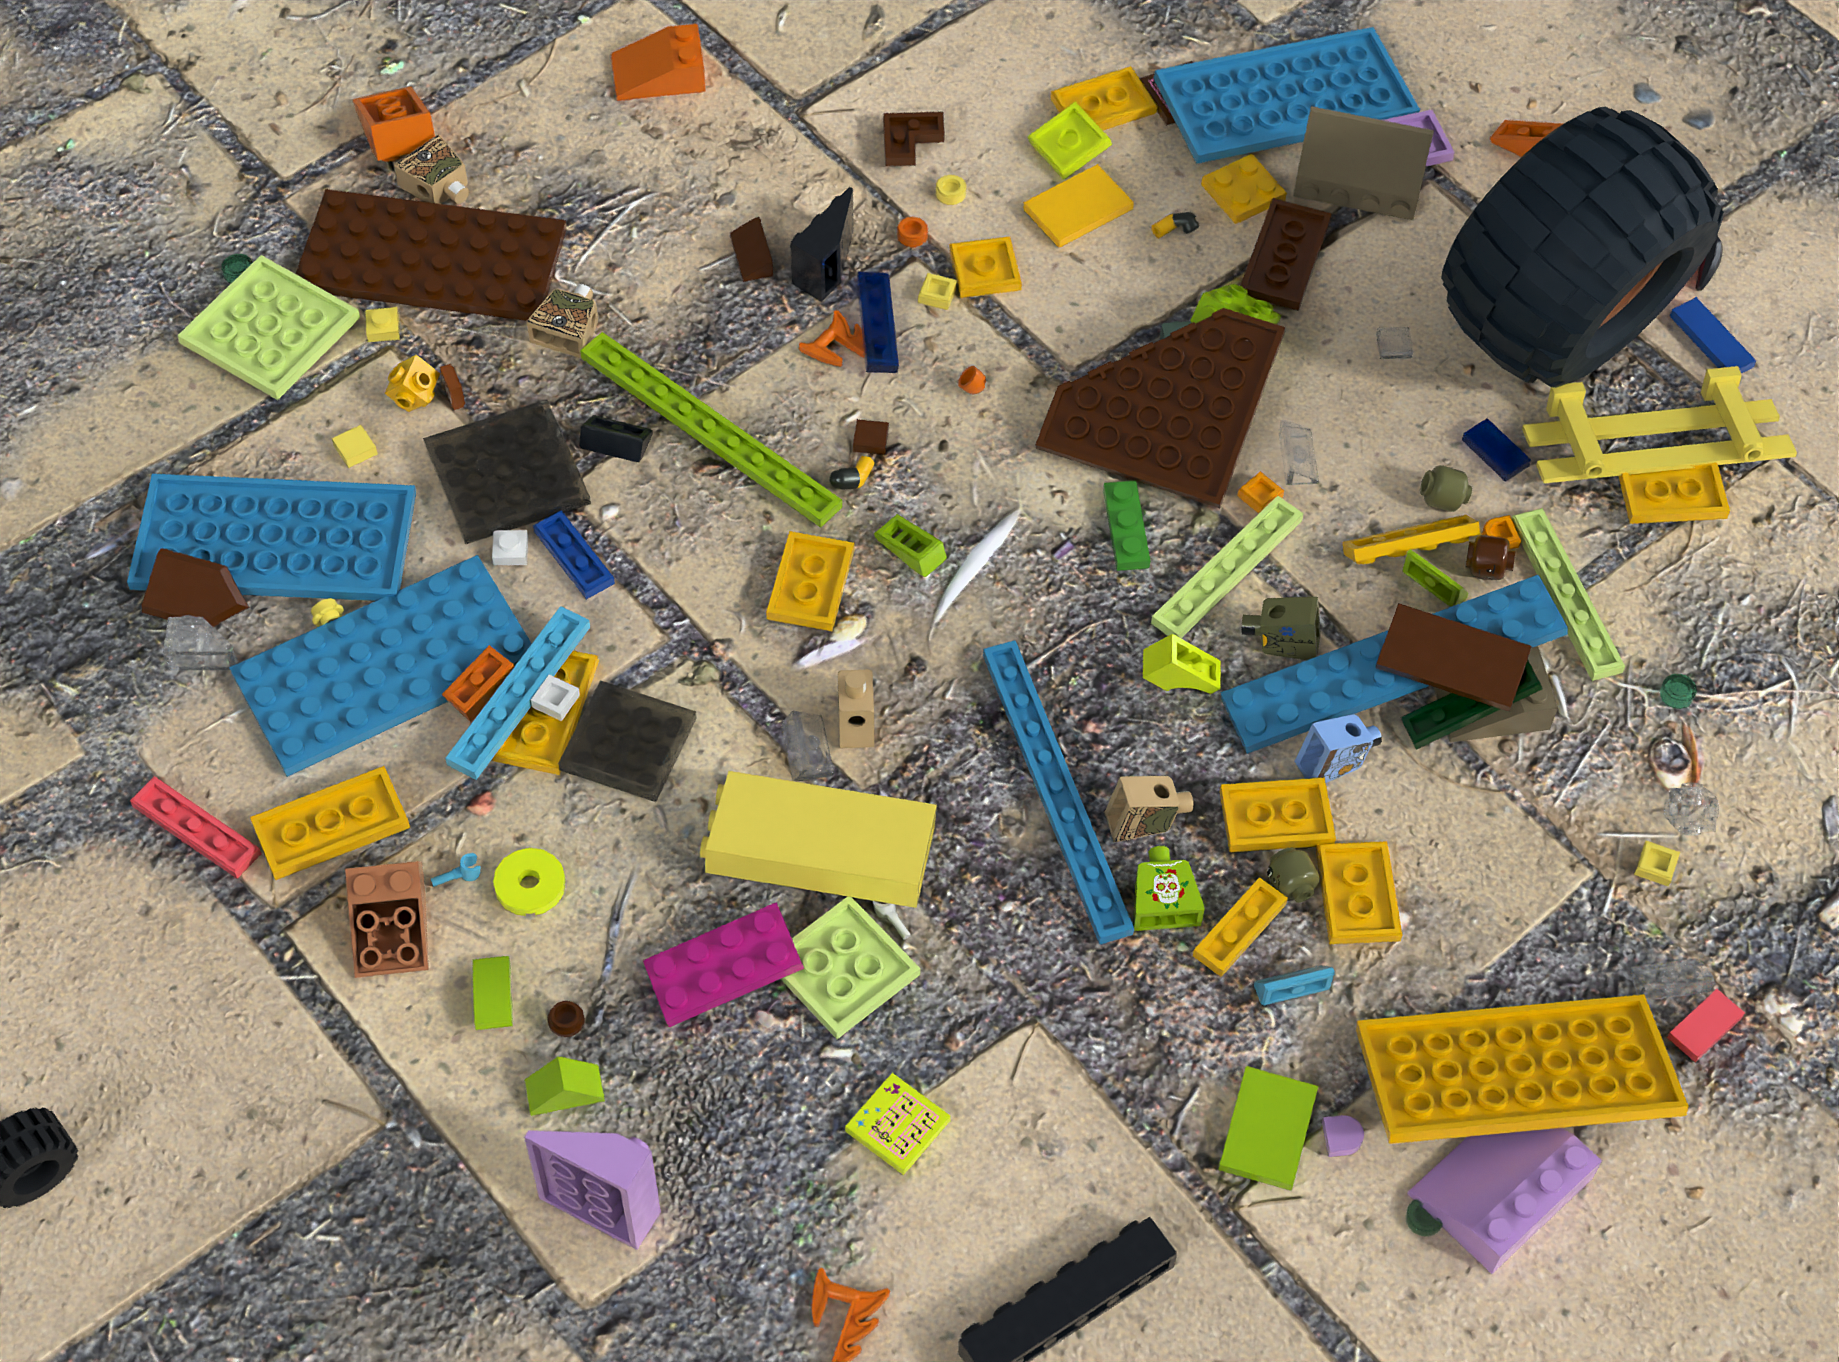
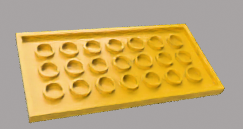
M1645 994L1357 1021L1356 1033L1389 1144L1687 1115L1689 1105Z

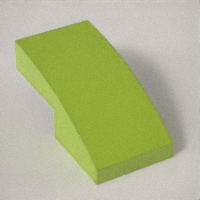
M509 956L473 959V1002L476 1030L513 1026Z

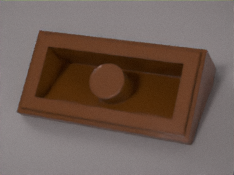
M756 217L730 232L731 242L743 282L773 277L772 257L760 217Z

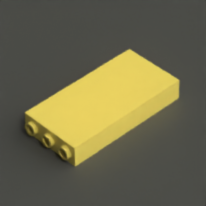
M728 771L725 784L718 785L715 801L718 808L710 812L708 820L710 835L709 837L703 836L700 847V857L705 858V873L917 908L935 830L937 805Z

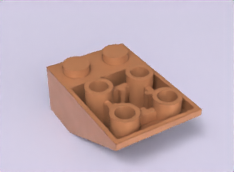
M416 861L345 869L355 978L429 970L426 896L422 862Z

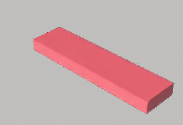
M155 776L130 800L133 808L236 879L261 855L258 846Z

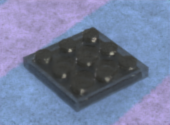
M600 680L558 763L559 770L657 802L697 719L696 711Z

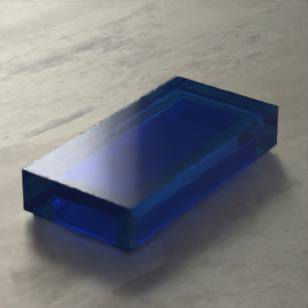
M1488 418L1463 433L1462 441L1505 482L1530 466L1531 459Z

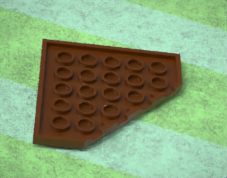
M1222 308L1198 323L1188 324L1171 332L1170 336L1155 343L1152 341L1129 352V355L1113 363L1110 361L1087 372V375L1072 382L1067 381L1057 386L1036 441V449L1221 508L1284 337L1285 327Z

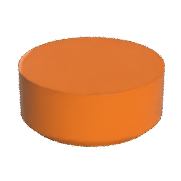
M918 217L904 218L897 226V238L904 246L919 247L927 241L928 226L924 220Z

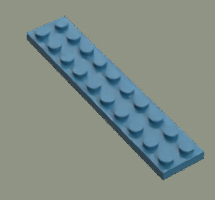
M1539 575L1433 613L1452 621L1530 645L1532 648L1568 634V627ZM1387 630L1220 693L1226 711L1248 754L1310 730L1312 723L1356 714L1426 688L1429 685L1376 668V663L1388 633Z

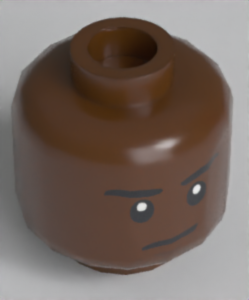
M1479 535L1475 542H1469L1465 567L1470 568L1471 574L1474 577L1501 580L1504 578L1506 570L1513 571L1516 551L1509 550L1510 543L1506 538Z

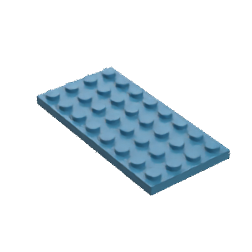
M1374 27L1155 70L1154 81L1196 164L1304 142L1311 106L1379 120L1420 112L1419 106Z
M152 474L127 584L130 590L146 591L157 553L161 548L227 566L242 595L377 601L383 597H397L402 582L416 499L415 485Z
M476 555L399 590L397 597H383L229 668L283 771L288 777L448 702L442 696V693L489 645L515 666L532 643L481 559Z

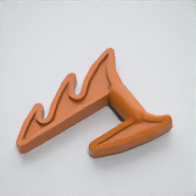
M838 310L834 311L833 321L828 329L814 342L799 343V351L826 364L842 366V357L826 348L835 340L877 367L882 366V356L877 343L871 340L870 348H868L863 331L858 324L854 325V335H851L846 319Z
M819 1268L812 1299L813 1325L815 1327L820 1325L829 1298L851 1304L832 1362H851L862 1350L860 1345L850 1348L849 1346L863 1339L879 1324L877 1318L866 1322L860 1321L868 1318L880 1309L890 1296V1290L885 1288L875 1292L858 1291L857 1289L832 1282L827 1277L825 1270Z

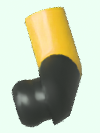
M1183 212L1167 215L1154 223L1151 229L1157 238H1161L1180 226L1183 227V231L1186 234H1189L1199 228V223L1195 219L1197 216L1194 213Z
M861 456L854 468H841L833 471L829 478L830 484L834 488L842 490L858 489L864 485L875 463L872 458Z

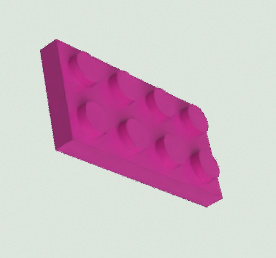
M777 902L643 960L663 1016L669 1027L804 969Z

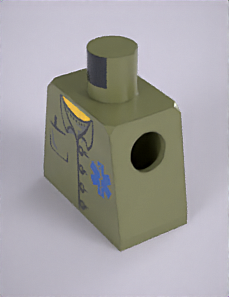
M1318 597L1267 598L1263 601L1261 616L1243 614L1242 635L1261 636L1262 652L1265 654L1300 660H1309L1317 657L1321 636Z

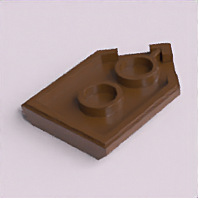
M161 548L157 553L142 603V613L206 631L220 625L219 623L233 615L250 608L244 596L240 593L227 566Z

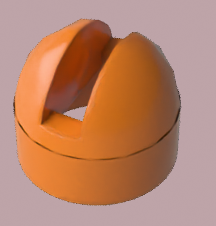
M970 366L961 374L958 386L972 395L979 394L985 388L986 377L975 366Z

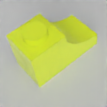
M1171 634L1143 649V679L1165 691L1174 688H1192L1212 694L1220 690L1221 661L1176 635Z

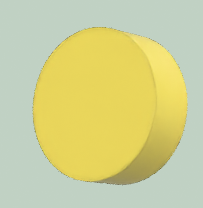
M956 175L941 177L936 183L937 199L947 205H955L962 202L966 197L965 181Z

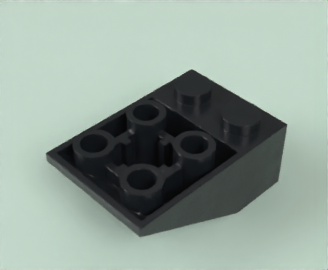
M849 187L841 195H837L832 200L830 206L821 214H817L802 233L799 232L793 237L790 244L792 284L820 302L842 280L853 235V188Z

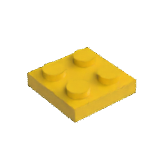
M1253 154L1202 176L1201 186L1235 224L1269 209L1272 198L1286 201L1287 192Z

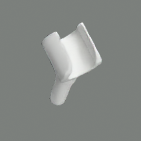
M873 901L876 915L879 918L888 919L902 939H907L911 934L899 919L895 904H879L877 901Z

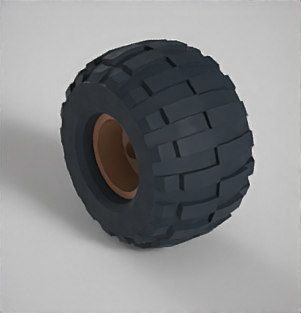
M1605 106L1587 111L1553 130L1526 152L1498 180L1466 220L1450 248L1442 269V285L1448 291L1446 299L1449 304L1448 309L1463 332L1501 368L1526 383H1534L1538 378L1548 386L1557 388L1574 382L1599 368L1628 345L1664 310L1696 272L1715 242L1723 220L1724 212L1714 199L1717 196L1718 188L1700 160L1663 126L1631 110L1618 113L1614 109Z

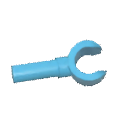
M474 853L465 854L460 860V867L431 878L433 886L435 887L458 878H462L465 881H475L480 875L481 866L468 867L477 863V855Z

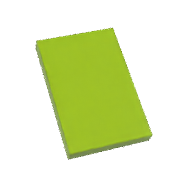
M1246 1066L1218 1170L1292 1191L1318 1086Z

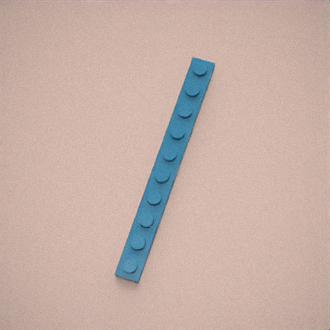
M1016 640L983 649V658L1099 945L1133 935L1134 926Z

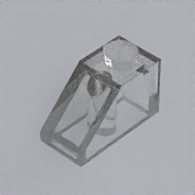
M190 615L168 617L163 653L170 670H230L229 667L239 663L233 645L203 617Z

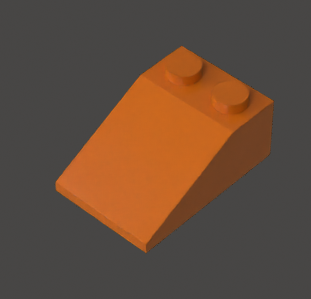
M698 23L667 26L611 53L617 101L706 92Z
M411 86L353 99L354 107L371 151L378 161L391 162L398 160L401 155L410 154L435 137L431 114Z

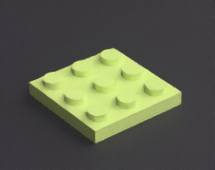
M848 896L792 938L804 969L781 978V980L828 1031L838 1039L920 976V967L852 897Z

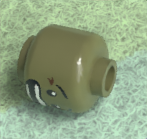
M1285 848L1274 854L1267 868V876L1272 886L1288 897L1287 901L1295 900V902L1300 903L1308 900L1314 895L1315 891L1313 889L1320 880L1319 873L1309 855L1302 850H1295L1294 848Z

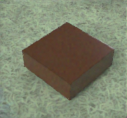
M857 419L853 452L885 455L889 422Z

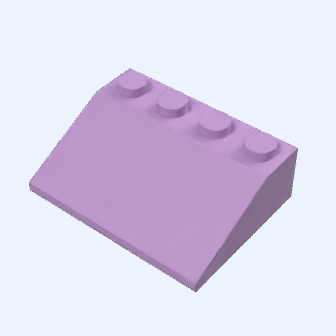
M1563 1128L1469 1136L1415 1184L1407 1194L1493 1274L1593 1179L1602 1160L1575 1135Z
M528 1131L524 1138L539 1199L638 1250L661 1213L652 1152L649 1146L636 1137H629L627 1139L618 1133Z

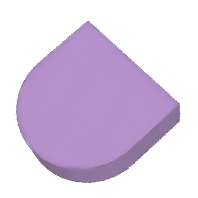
M1345 1115L1323 1117L1322 1127L1328 1157L1351 1155L1359 1150L1364 1138V1130L1355 1118Z

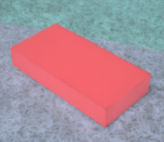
M1715 989L1669 1033L1667 1038L1696 1063L1743 1018L1745 1012L1721 991Z

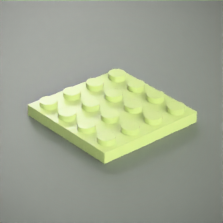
M260 255L177 336L180 344L278 400L360 318V314L357 308Z

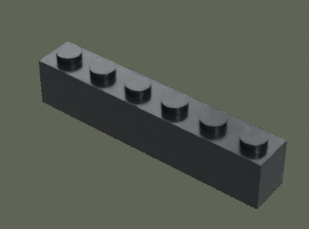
M1151 1217L1140 1223L1137 1220L1132 1221L1120 1231L1119 1237L1109 1243L1104 1240L1096 1244L1088 1252L1089 1256L1079 1263L1071 1261L1065 1264L1057 1272V1277L1045 1284L1044 1281H1040L1026 1291V1297L1017 1303L1007 1302L1000 1306L993 1313V1318L983 1325L977 1322L963 1331L961 1339H959L958 1354L964 1362H1030L1174 1268L1177 1257L1176 1250Z

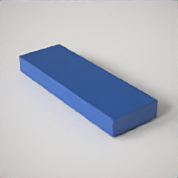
M1697 297L1671 310L1670 317L1717 368L1738 366L1741 374L1754 368L1756 359Z
M562 510L533 525L534 533L585 599L615 584L613 575Z

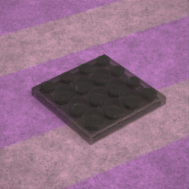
M547 399L423 438L425 448L465 545L493 536L494 531L512 530L546 519L561 510L564 513L591 504L588 490Z

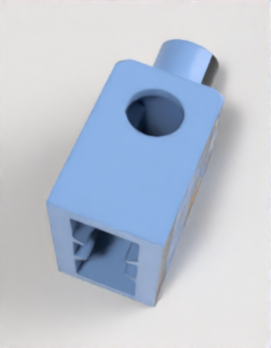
M1355 714L1312 723L1295 759V763L1305 779L1325 777L1327 783L1359 769L1370 748L1381 744V733L1374 725L1365 727L1359 716Z

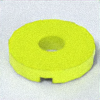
M525 848L514 851L503 858L495 870L493 884L497 900L506 910L522 916H526V913L539 915L556 906L564 895L565 875L562 864L553 854L543 849ZM529 876L539 879V883L533 888H524L520 885L521 881Z

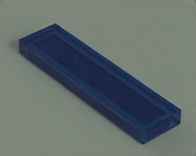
M858 272L857 288L866 372L898 373L899 360L889 273Z

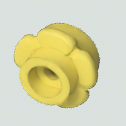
M332 598L324 599L312 607V622L317 627H320L342 617L344 608Z

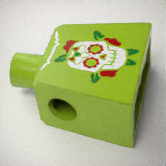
M1156 846L1148 851L1149 862H1143L1137 866L1133 915L1134 931L1201 926L1205 910L1204 903L1189 862L1186 860H1171L1168 847Z

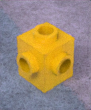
M414 355L397 364L388 376V381L390 382L384 394L391 398L397 406L408 412L420 406L425 407L434 398L435 392L433 390L441 373L418 355Z

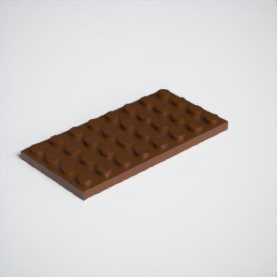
M325 189L296 275L334 296L528 321L531 315L547 298L566 234L567 224L566 220Z

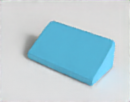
M1320 965L1254 981V987L1261 1005H1268L1329 990L1335 971L1333 967Z

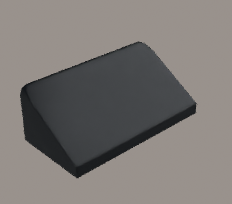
M592 415L581 426L579 447L633 462H640L653 435V430Z

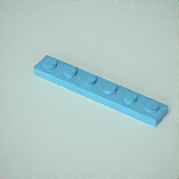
M562 606L559 607L446 756L447 766L477 780L531 708V699L548 675L555 676L590 629V621Z

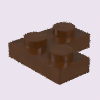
M943 112L883 113L885 166H916L915 143L945 142Z

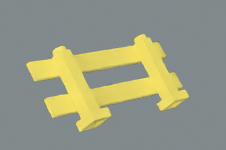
M1738 366L1706 370L1700 393L1704 401L1714 400L1716 405L1588 418L1583 408L1586 393L1583 382L1568 383L1557 388L1551 387L1546 410L1549 417L1559 416L1560 421L1526 424L1522 427L1529 447L1570 443L1575 457L1537 461L1536 466L1543 484L1621 476L1622 473L1627 472L1630 475L1695 468L1690 465L1708 463L1725 465L1796 457L1797 454L1789 435L1760 436L1755 424L1779 421L1780 416L1772 399L1744 402L1738 389L1742 376ZM1726 427L1732 439L1730 441L1606 454L1602 453L1597 441Z

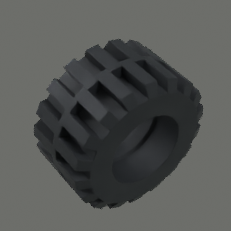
M36 1107L26 1111L22 1110L0 1121V1207L11 1208L13 1206H21L48 1193L66 1178L65 1176L71 1172L74 1167L73 1164L78 1159L77 1146L56 1115L49 1111L48 1108L38 1109Z

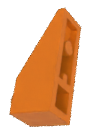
M1504 120L1490 137L1491 143L1522 157L1540 140L1564 123Z

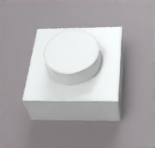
M527 530L494 531L493 565H527Z
M548 675L531 699L532 708L562 721L580 696L579 688L552 675Z

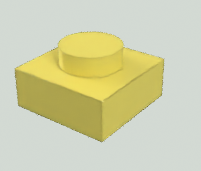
M397 307L365 310L368 342L400 340Z

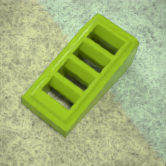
M898 514L874 533L875 538L923 577H927L946 560L947 556L941 540ZM901 529L903 530L897 537H895V538L892 537V536H894L899 530H901Z

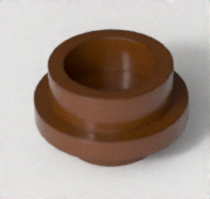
M561 1001L551 1008L547 1021L550 1030L560 1037H571L583 1028L585 1017L579 1005L571 1001Z

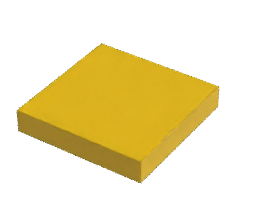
M1010 236L949 244V253L960 298L1022 290V281Z

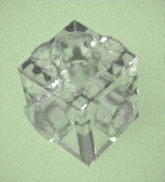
M1683 783L1681 788H1669V799L1665 800L1664 814L1666 820L1683 835L1695 836L1700 835L1702 832H1716L1719 803L1717 797L1703 787L1702 784Z

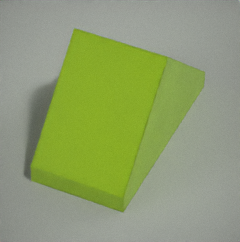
M558 1056L525 1079L531 1116L605 1101L599 1066L597 1064Z

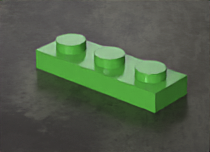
M1136 481L1104 483L1103 495L1116 570L1150 568L1151 560Z

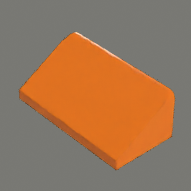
M489 645L442 693V696L472 723L515 666Z

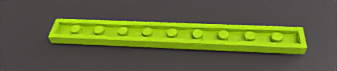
M601 332L580 350L581 359L820 528L842 508V499L604 332Z

